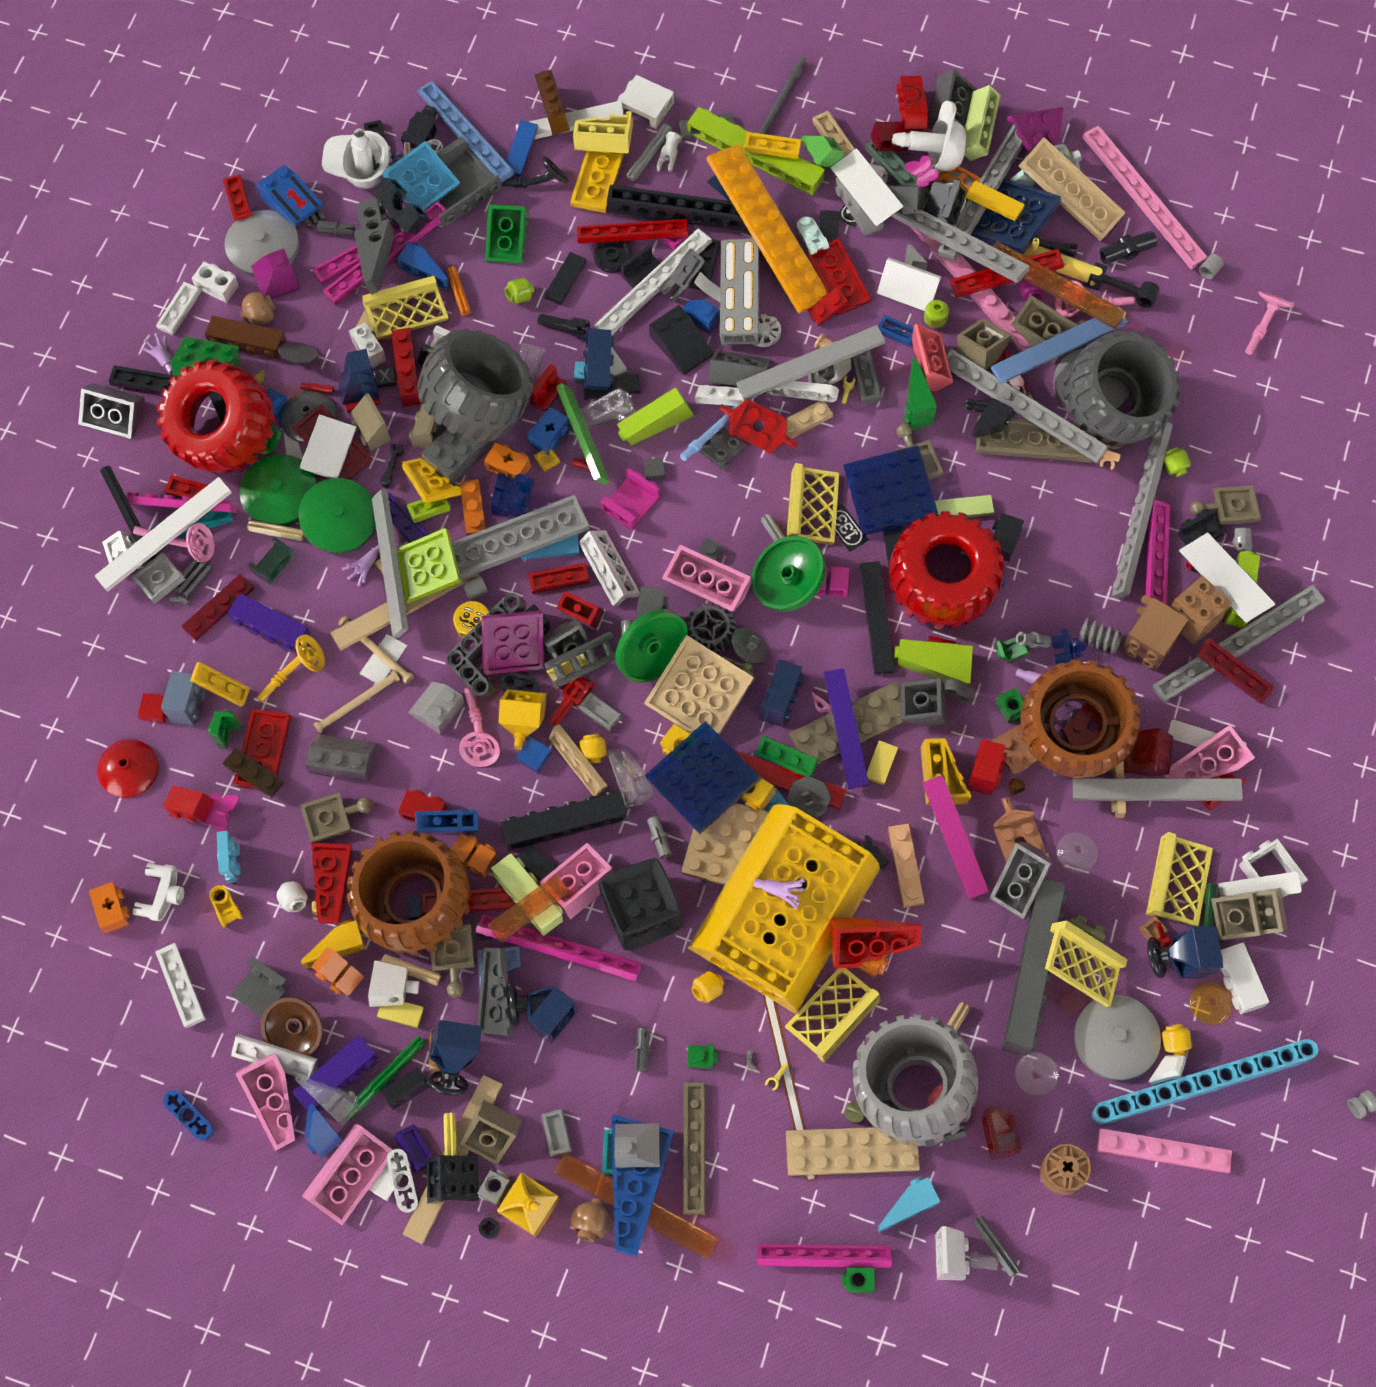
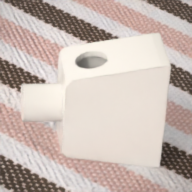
M374 961L368 994L369 1007L403 1005L406 993L418 994L419 981L408 980L407 968Z

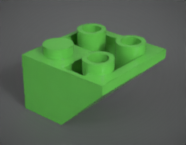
M826 136L801 137L804 148L811 153L816 165L831 169L833 165L843 159V151L834 138Z

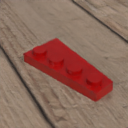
M311 843L317 920L321 924H340L353 847L351 844Z

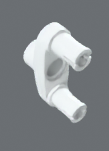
M148 863L146 867L150 869H145V875L159 877L161 880L153 905L136 902L134 907L138 908H133V915L149 917L150 920L162 921L171 904H181L184 898V888L176 886L178 876L176 866Z

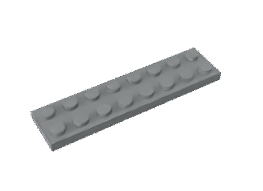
M573 495L453 541L452 546L460 577L463 579L590 530V527L576 496Z

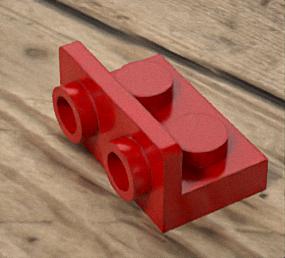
M551 363L533 385V391L530 396V403L544 411H547L559 396L556 386L561 383L567 385L565 380L558 377L556 366Z

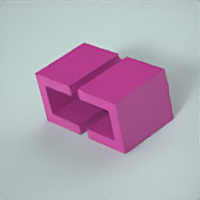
M835 565L831 568L826 566L825 580L816 595L825 596L828 576L830 577L829 596L847 597L849 568L842 565Z

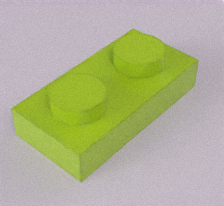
M421 499L406 505L414 523L450 511L447 499L426 504Z

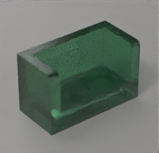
M275 536L271 538L274 544L273 547L259 563L255 565L250 562L248 565L253 574L269 585L295 557L292 548Z

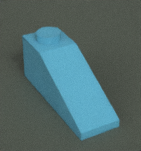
M918 1177L910 1181L911 1186L906 1189L878 1226L877 1230L879 1233L940 1203L929 1178L922 1179V1177Z

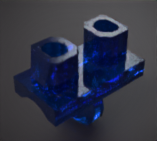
M1062 629L1061 634L1051 637L1054 649L1064 648V653L1054 654L1056 665L1074 660L1073 653H1075L1076 658L1081 657V651L1086 649V644L1079 642V637H1074L1072 643L1071 635L1068 634L1067 629Z

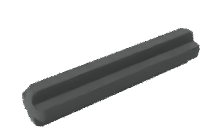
M980 1216L975 1219L973 1225L1008 1275L1013 1277L1019 1273V1266L985 1218Z

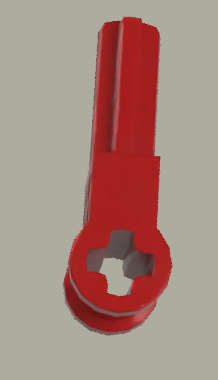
M582 676L569 682L561 693L564 699L550 716L549 722L554 726L559 725L574 705L578 707L585 697L592 692L595 682L588 681Z

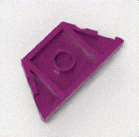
M1060 107L1016 114L1007 117L1009 123L1013 122L1016 126L1017 131L1015 133L1022 140L1028 152L1032 151L1043 138L1048 140L1053 146L1059 145L1064 109Z

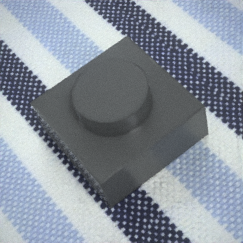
M707 538L697 553L717 561L724 551V547Z

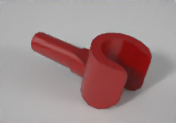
M1157 921L1155 924L1161 937L1159 939L1160 946L1162 948L1168 947L1171 939L1166 936L1161 922Z

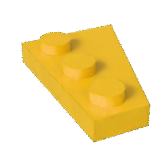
M421 458L402 462L404 472L425 504L461 495L460 487L451 485L448 478L438 475L436 469Z

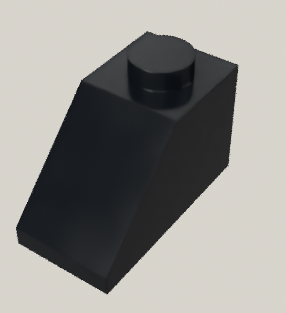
M992 397L974 426L972 436L977 438L1002 432L1005 425L1009 426L1014 416L1011 415L1013 407Z

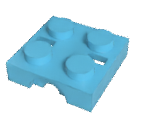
M228 831L217 832L219 873L225 876L227 883L238 882V875H241L240 863H237V855H240L239 844L235 842L234 837H231Z

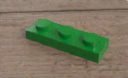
M762 736L756 755L805 777H813L819 761L816 757L768 736Z

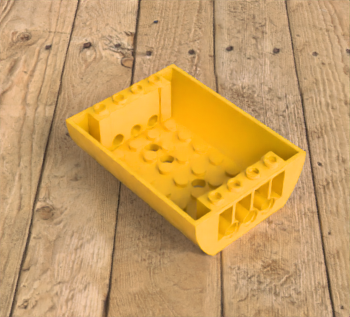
M782 804L774 805L687 948L784 1008L797 1014L832 953L831 918L853 917L880 871L879 863L869 851L800 809ZM808 861H814L817 864L815 872H810L806 868ZM755 878L764 881L768 879L781 882H792L803 878L807 883V887L803 892L790 891V893L799 898L800 904L797 905V909H794L790 903L781 897L765 892L761 888L753 887ZM782 915L785 918V925H776L774 917ZM771 933L774 935V943L766 944L763 940L764 934Z

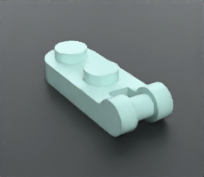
M802 217L798 220V233L811 255L817 253V250L829 248L827 239L823 236L813 218Z

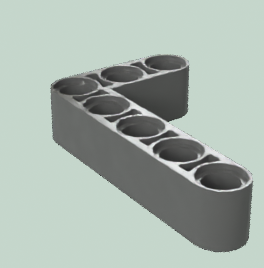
M508 593L487 615L524 612L526 601L515 593ZM517 599V605L512 608V602ZM481 620L448 653L446 659L448 665L476 695L490 698L494 695L496 687L474 662L483 653ZM475 642L474 649L470 650L471 643ZM461 656L460 663L456 664V659ZM474 670L473 676L469 678V672ZM486 683V690L481 692L482 685Z

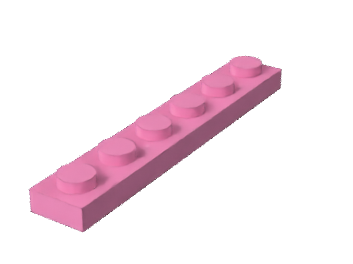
M1099 1129L1097 1152L1230 1173L1232 1150Z

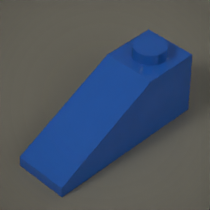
M408 242L397 258L399 269L421 279L434 276L437 286L448 290L450 287L446 275L425 249L418 244L414 245Z
M477 810L415 812L416 831L418 833L425 832L440 835H460V833H463L464 835H473L479 830Z

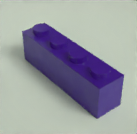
M241 593L227 612L231 623L237 627L244 626L253 635L258 636L260 634L269 643L275 644L276 642L285 651L290 653L292 651L297 653L296 640L299 636L303 634L311 635L307 626Z
M358 1035L292 1093L307 1111L309 1105L313 1103L318 1111L321 1112L331 1098L336 1099L343 1092L342 1089L348 1084L355 1083L360 1077L359 1074L365 1069H371L376 1064L375 1060L379 1057L363 1038Z

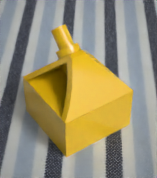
M507 689L501 697L499 724L514 735V749L521 750L526 737L538 729L544 720L546 693Z
M521 1172L497 1211L509 1221L537 1237L560 1201V1198Z

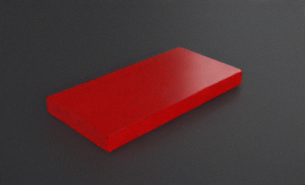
M840 238L828 242V249L817 250V253L812 255L807 251L805 254L824 284L828 294L838 287L849 302L848 305L836 313L839 316L871 302V297Z
M251 708L241 749L242 753L277 777L292 719L291 714ZM235 774L234 786L256 789Z

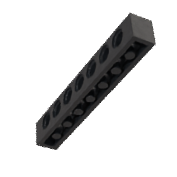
M610 185L607 196L608 213L658 220L687 219L688 224L749 232L732 201Z

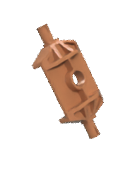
M1010 797L1002 799L1001 801L1006 812L994 823L993 828L1006 863L1015 846L1014 841L1018 838L1040 849L1049 858L1050 855L1046 853L1033 818L1034 812L1013 809Z

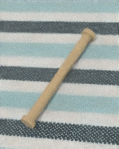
M344 616L338 624L342 627L350 622V618ZM364 637L360 640L402 677L405 684H408L414 678L411 672L408 673L371 639Z
M393 670L390 672L391 675L319 723L315 722L313 725L316 730L321 734L324 728L393 682L400 681L397 673Z

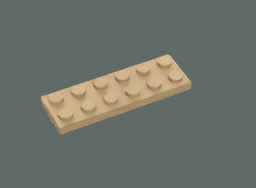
M1045 138L1035 146L1019 165L1046 192L1061 196L1060 205L1099 241L1108 234L1126 213Z
M875 1127L786 1131L788 1176L916 1172L920 1170L918 1146L914 1141H909V1145L898 1143L895 1138L889 1139L885 1137Z

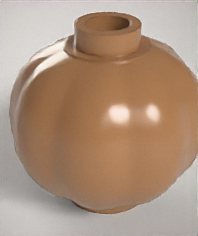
M252 292L243 299V311L240 314L245 323L249 321L254 325L264 326L273 320L275 315L273 309L276 306L269 295L264 296L261 292Z
M593 1198L591 1202L582 1203L574 1209L571 1216V1224L578 1233V1238L594 1242L595 1239H601L610 1232L613 1220L611 1213L604 1207L605 1203L603 1201Z

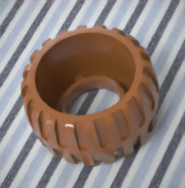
M1080 659L1070 660L1068 663H1059L1039 676L1024 697L1020 715L1023 740L1027 744L1028 751L1032 757H1036L1042 767L1045 769L1049 768L1058 776H1069L1071 779L1096 777L1119 765L1134 747L1140 727V706L1136 702V693L1133 688L1130 689L1128 687L1126 678L1122 674L1120 676L1113 672L1114 668L1109 665L1103 667L1097 664L1098 661L1088 660L1087 662H1080ZM1073 700L1084 701L1097 710L1102 721V727L1096 740L1084 746H1075L1063 741L1059 737L1054 727V715L1057 709L1064 703Z
M406 830L404 835L399 831L389 833L390 837L385 840L382 837L374 841L376 845L368 850L366 847L360 853L362 856L360 862L355 861L351 868L354 875L353 877H348L347 887L349 893H347V900L352 915L361 931L370 940L386 950L389 949L401 955H404L405 951L411 955H420L423 949H426L428 952L438 949L436 946L438 943L443 941L446 944L452 939L450 934L454 930L459 931L463 926L461 919L463 916L467 917L469 913L468 901L471 900V890L466 870L452 849L428 833L423 832L420 835L415 830ZM413 877H424L431 880L436 887L437 898L434 907L426 915L417 920H403L393 913L391 907L392 896L401 883Z

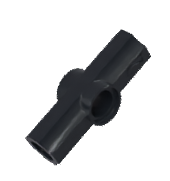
M1148 231L1134 237L1131 235L1123 236L1117 243L1100 248V259L1105 264L1123 258L1131 260L1140 252L1156 247V235L1154 232Z

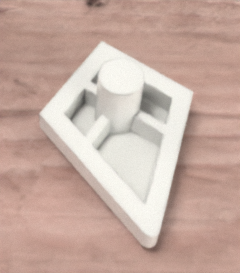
M1165 1055L1149 1080L1151 1085L1180 1078L1187 1058L1185 1056Z

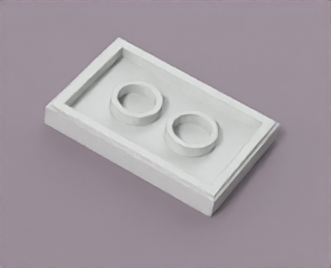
M888 258L877 294L925 311L926 305L935 298L941 276Z
M319 414L300 464V469L330 479L338 478L355 434L356 426Z

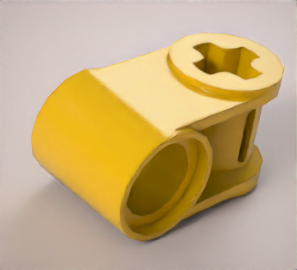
M218 885L213 887L209 896L222 927H227L228 923L236 919H243L231 893L224 886ZM225 893L223 900H216L218 894Z

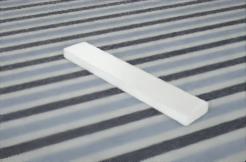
M621 101L565 113L570 131H574L576 120L598 117L599 119L609 118L611 114H615V116L624 115ZM547 118L529 121L539 126L535 139L552 136Z

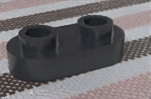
M516 672L504 673L501 676L500 684L504 691L507 689L527 691L528 687H533V690L527 692L539 693L540 691L539 682L533 677ZM510 681L514 682V685L508 686L507 684Z

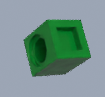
M1014 688L999 695L996 705L1006 722H1018L1021 720L1023 699L1018 690ZM1013 704L1017 707V709L1012 710L1008 707V705Z
M847 1268L846 1273H842V1287H846V1293H874V1268ZM854 1275H861L863 1277L864 1284L858 1287L853 1284L852 1277Z

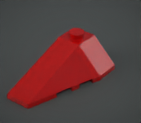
M831 918V946L835 969L857 968L862 966V963L874 959L877 961L882 959V956L891 953L897 954L920 946L921 924L863 918Z

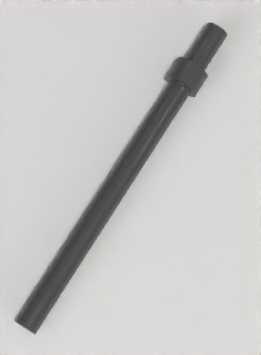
M801 56L796 65L792 67L789 73L790 76L761 127L759 134H766L795 80L802 73L801 69L806 62L805 57Z

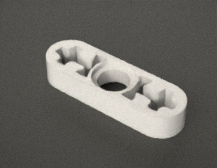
M393 1149L388 1153L386 1160L396 1203L401 1211L409 1213L414 1211L418 1205L406 1153L401 1149ZM397 1152L399 1156L403 1157L399 1163L401 1168L406 1167V1171L400 1170L393 1173V1169H397L396 1162H391V1158H394V1153ZM400 1174H405L408 1177V1183L405 1187H399L396 1184V1178ZM411 1188V1192H407V1196L409 1199H413V1203L407 1209L406 1206L401 1204V1202L405 1201L404 1194L399 1195L398 1191H405Z

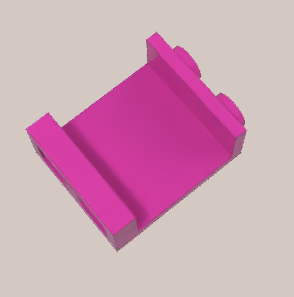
M628 468L625 481L610 498L604 496L600 503L603 512L632 531L660 498V488L655 482L646 480L640 472Z

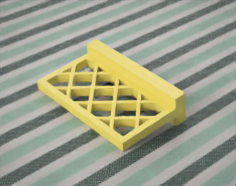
M434 276L381 290L372 295L370 293L362 296L363 306L368 314L377 340L391 337L392 328L396 330L410 327L412 331L449 320ZM434 292L436 295L434 302L425 299L426 294ZM411 298L419 300L416 307L407 304V301ZM422 302L431 306L428 313L419 310ZM393 303L401 305L398 312L388 308ZM404 307L413 311L410 318L401 315ZM379 308L383 312L379 318L372 315L371 310ZM436 308L441 310L443 316L434 317L430 314ZM386 312L395 316L392 323L383 320ZM416 313L425 316L422 322L412 320ZM398 318L407 321L404 327L400 328L395 325ZM380 323L389 327L387 332L379 334L377 328Z
M795 463L791 471L786 537L801 536L812 542L834 545L839 486L838 472L805 468L803 464ZM805 474L813 475L816 480L809 484L805 480ZM825 477L834 478V484L828 487L823 479ZM818 482L825 489L820 494L812 488ZM807 490L815 497L809 502L803 496V493ZM826 493L833 498V501L828 505L821 498ZM816 500L824 507L818 512L811 505ZM807 507L814 514L809 519H806L802 514V510ZM825 510L831 515V519L827 522L820 516ZM814 518H817L822 523V526L818 529H815L810 523ZM807 525L812 533L810 535L800 534L801 528ZM826 528L830 533V538L822 537L819 531Z
M1171 832L1163 835L1160 840L1146 915L1152 917L1157 915L1189 926H1198L1213 848L1176 837V834ZM1176 844L1183 845L1188 853L1180 857L1176 851ZM1196 850L1206 852L1205 860L1199 863L1193 853ZM1187 855L1191 857L1195 864L1190 869H1187L1182 861V858ZM1178 862L1184 871L1178 876L1172 870V864ZM1195 868H1198L1202 875L1201 880L1198 882L1194 880L1190 873ZM1184 874H1186L1192 884L1185 889L1178 880ZM1172 881L1175 882L1180 890L1179 893L1173 896L1168 889V885ZM1192 887H1194L1198 894L1197 900L1193 902L1186 893ZM1180 894L1183 895L1188 905L1181 909L1174 899ZM1169 900L1176 910L1173 914L1164 912V905ZM1190 906L1194 913L1193 920L1187 919L1182 910Z
M1067 920L1052 923L1050 931L1054 933L1045 969L1105 1007L1111 1006L1120 968L1126 967L1127 959ZM1060 939L1064 940L1067 948L1063 951L1060 946ZM1075 948L1079 949L1082 959L1077 960L1074 952ZM1067 952L1069 953L1072 962L1069 965H1067L1064 957V953ZM1056 957H1058L1062 968L1060 969L1053 966ZM1090 958L1095 960L1097 968L1094 970L1090 964ZM1084 962L1086 974H1082L1079 963ZM1074 967L1077 978L1071 977L1068 968ZM1106 967L1112 970L1110 979L1106 976L1104 970ZM1098 971L1102 980L1100 984L1097 983L1094 975ZM1089 976L1092 988L1086 986L1085 977ZM1102 986H1104L1106 991L1105 998L1102 997V994L1099 989Z
M839 968L786 1024L785 1028L817 1054L818 1058L825 1063L881 1001L880 994L876 990L869 988L846 968ZM844 973L849 978V984L837 985V978ZM852 988H862L866 993L862 998H853ZM850 989V999H838L837 990ZM826 990H835V1000L823 1001L822 994ZM835 1004L836 1014L824 1015L823 1005ZM838 1004H851V1010L848 1013L839 1014ZM820 1005L821 1015L809 1016L808 1009L811 1006ZM836 1018L837 1025L833 1029H824V1019ZM809 1020H821L822 1030H809ZM797 1021H806L807 1031H797L793 1026ZM822 1034L821 1043L817 1047L810 1042V1035Z

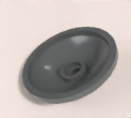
M305 391L292 396L284 404L280 413V424L285 434L294 441L304 443L292 430V427L320 404L337 420V410L332 400L326 395L315 391Z

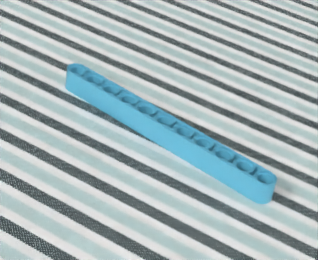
M1305 1039L1101 1102L1092 1110L1091 1116L1096 1124L1106 1125L1306 1063L1318 1054V1046L1313 1040ZM1302 1046L1309 1049V1056L1302 1052ZM1283 1052L1289 1055L1290 1062L1283 1060L1281 1056ZM1261 1059H1266L1270 1063V1068H1265L1261 1063ZM1241 1065H1246L1250 1070V1074L1243 1073ZM1221 1071L1229 1074V1081L1221 1077ZM1201 1077H1204L1209 1081V1087H1205L1201 1084ZM1180 1084H1186L1189 1088V1093L1182 1092ZM1165 1090L1169 1094V1099L1161 1098L1159 1091ZM1139 1096H1144L1148 1099V1106H1144L1139 1102ZM1120 1102L1125 1103L1128 1106V1112H1122L1118 1104ZM1098 1109L1106 1110L1108 1118H1101L1098 1115Z

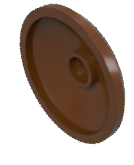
M298 997L280 998L270 1004L262 1015L260 1028L265 1043L306 1056L312 1054L321 1043L323 1037L322 1019L314 1006L304 999ZM294 1021H297L300 1026L297 1027Z

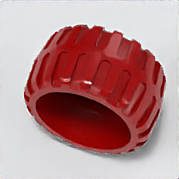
M208 360V362L198 361L193 363V367L186 366L182 368L179 376L174 375L169 380L171 383L169 388L163 389L161 396L164 398L162 404L158 403L157 412L161 414L160 418L157 419V425L163 431L160 435L163 442L168 445V449L189 466L211 473L230 474L232 470L238 472L245 469L246 463L253 464L258 460L257 454L259 452L264 453L268 446L265 443L268 438L271 439L273 436V430L270 429L271 424H275V415L270 411L274 407L272 400L268 397L267 390L247 371L217 360ZM213 392H217L226 403L224 421L214 432L200 435L194 429L197 412L204 400Z
M941 511L940 515L935 516L933 512L925 515L923 520H915L908 529L904 530L891 554L889 565L891 591L895 593V600L899 606L904 605V613L910 618L913 615L919 618L918 623L926 626V623L934 624L935 629H943L944 626L956 629L963 622L965 625H969L987 611L999 594L1004 568V557L1001 555L1000 543L998 540L993 541V532L988 527L983 529L980 520L974 518L972 521L966 518L967 514L958 512V515H950V511ZM938 545L958 548L969 556L972 567L971 572L965 579L959 582L946 583L937 580L929 573L926 567V554Z

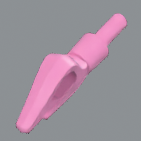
M814 692L811 693L815 708L819 713L827 712L829 714L832 712L830 704ZM817 703H820L823 708H819Z

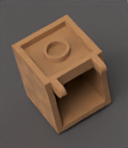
M1202 575L1173 601L1170 608L1189 619L1181 635L1195 646L1222 622L1232 602Z
M1144 595L1141 602L1148 607L1146 609L1143 607L1136 609L1137 615L1141 617L1129 633L1122 650L1129 657L1141 661L1145 667L1157 670L1181 635L1189 619L1159 600Z

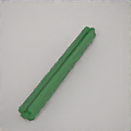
M416 1036L342 1113L349 1120H352L425 1046V1041L421 1037Z

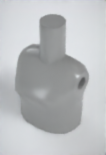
M1235 528V537L1232 544L1238 551L1252 550V533L1250 528Z

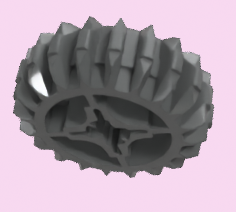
M712 602L710 606H706V603H703L702 608L696 605L695 611L690 610L689 616L685 617L688 636L709 650H714L716 654L718 649L724 652L725 645L731 646L730 640L737 629L733 614L728 613V610L725 608L721 610L722 607L718 605L714 607ZM704 618V622L695 627L696 623ZM708 623H709V626L712 627V634H711V630H708V628H707V627H708ZM722 630H726L721 637L716 639L717 634L722 633Z

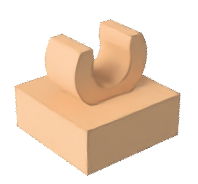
M1107 450L1103 455L1104 458L1100 461V467H1103L1105 461H1110V470H1113L1115 466L1114 461L1119 462L1121 454Z

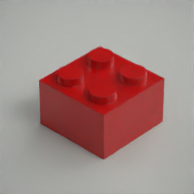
M981 738L969 779L968 790L990 796L993 789L997 790L1008 754L1004 752L1006 745Z

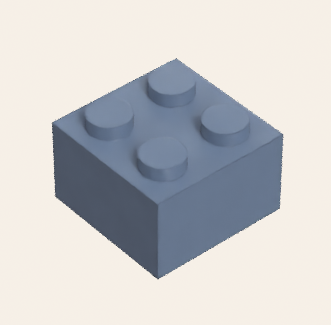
M171 671L161 705L162 711L170 722L194 726L195 720L199 719V707L201 701L205 699V690L203 687L190 681L192 674Z

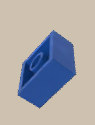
M529 737L517 754L516 760L538 774L551 756L552 751Z

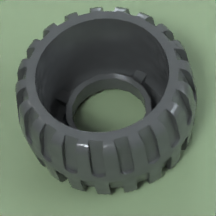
M460 329L459 331H451L443 336L428 354L419 375L417 390L420 402L425 404V411L435 417L434 421L437 424L446 426L447 431L452 434L455 432L461 434V438L468 440L474 438L478 442L485 440L493 441L506 435L523 415L533 391L532 374L528 372L529 367L526 362L521 359L520 354L516 350L514 351L508 343L497 339L492 334H485L483 331Z
M1126 331L1109 333L1086 346L1070 365L1069 372L1064 379V385L1067 387L1063 390L1064 400H1068L1066 410L1068 414L1072 413L1075 419L1072 421L1076 427L1081 426L1085 430L1084 432L1097 438L1103 444L1110 442V446L1114 447L1132 445L1155 434L1171 418L1179 403L1177 398L1181 394V386L1177 385V382L1180 380V374L1173 367L1175 365L1174 359L1166 355V348L1161 344L1157 346L1154 343L1155 339L1145 336L1143 338L1141 333L1135 331L1129 333ZM1111 375L1118 377L1129 387L1133 399L1132 407L1127 414L1115 409L1104 397L1098 382L1101 376Z

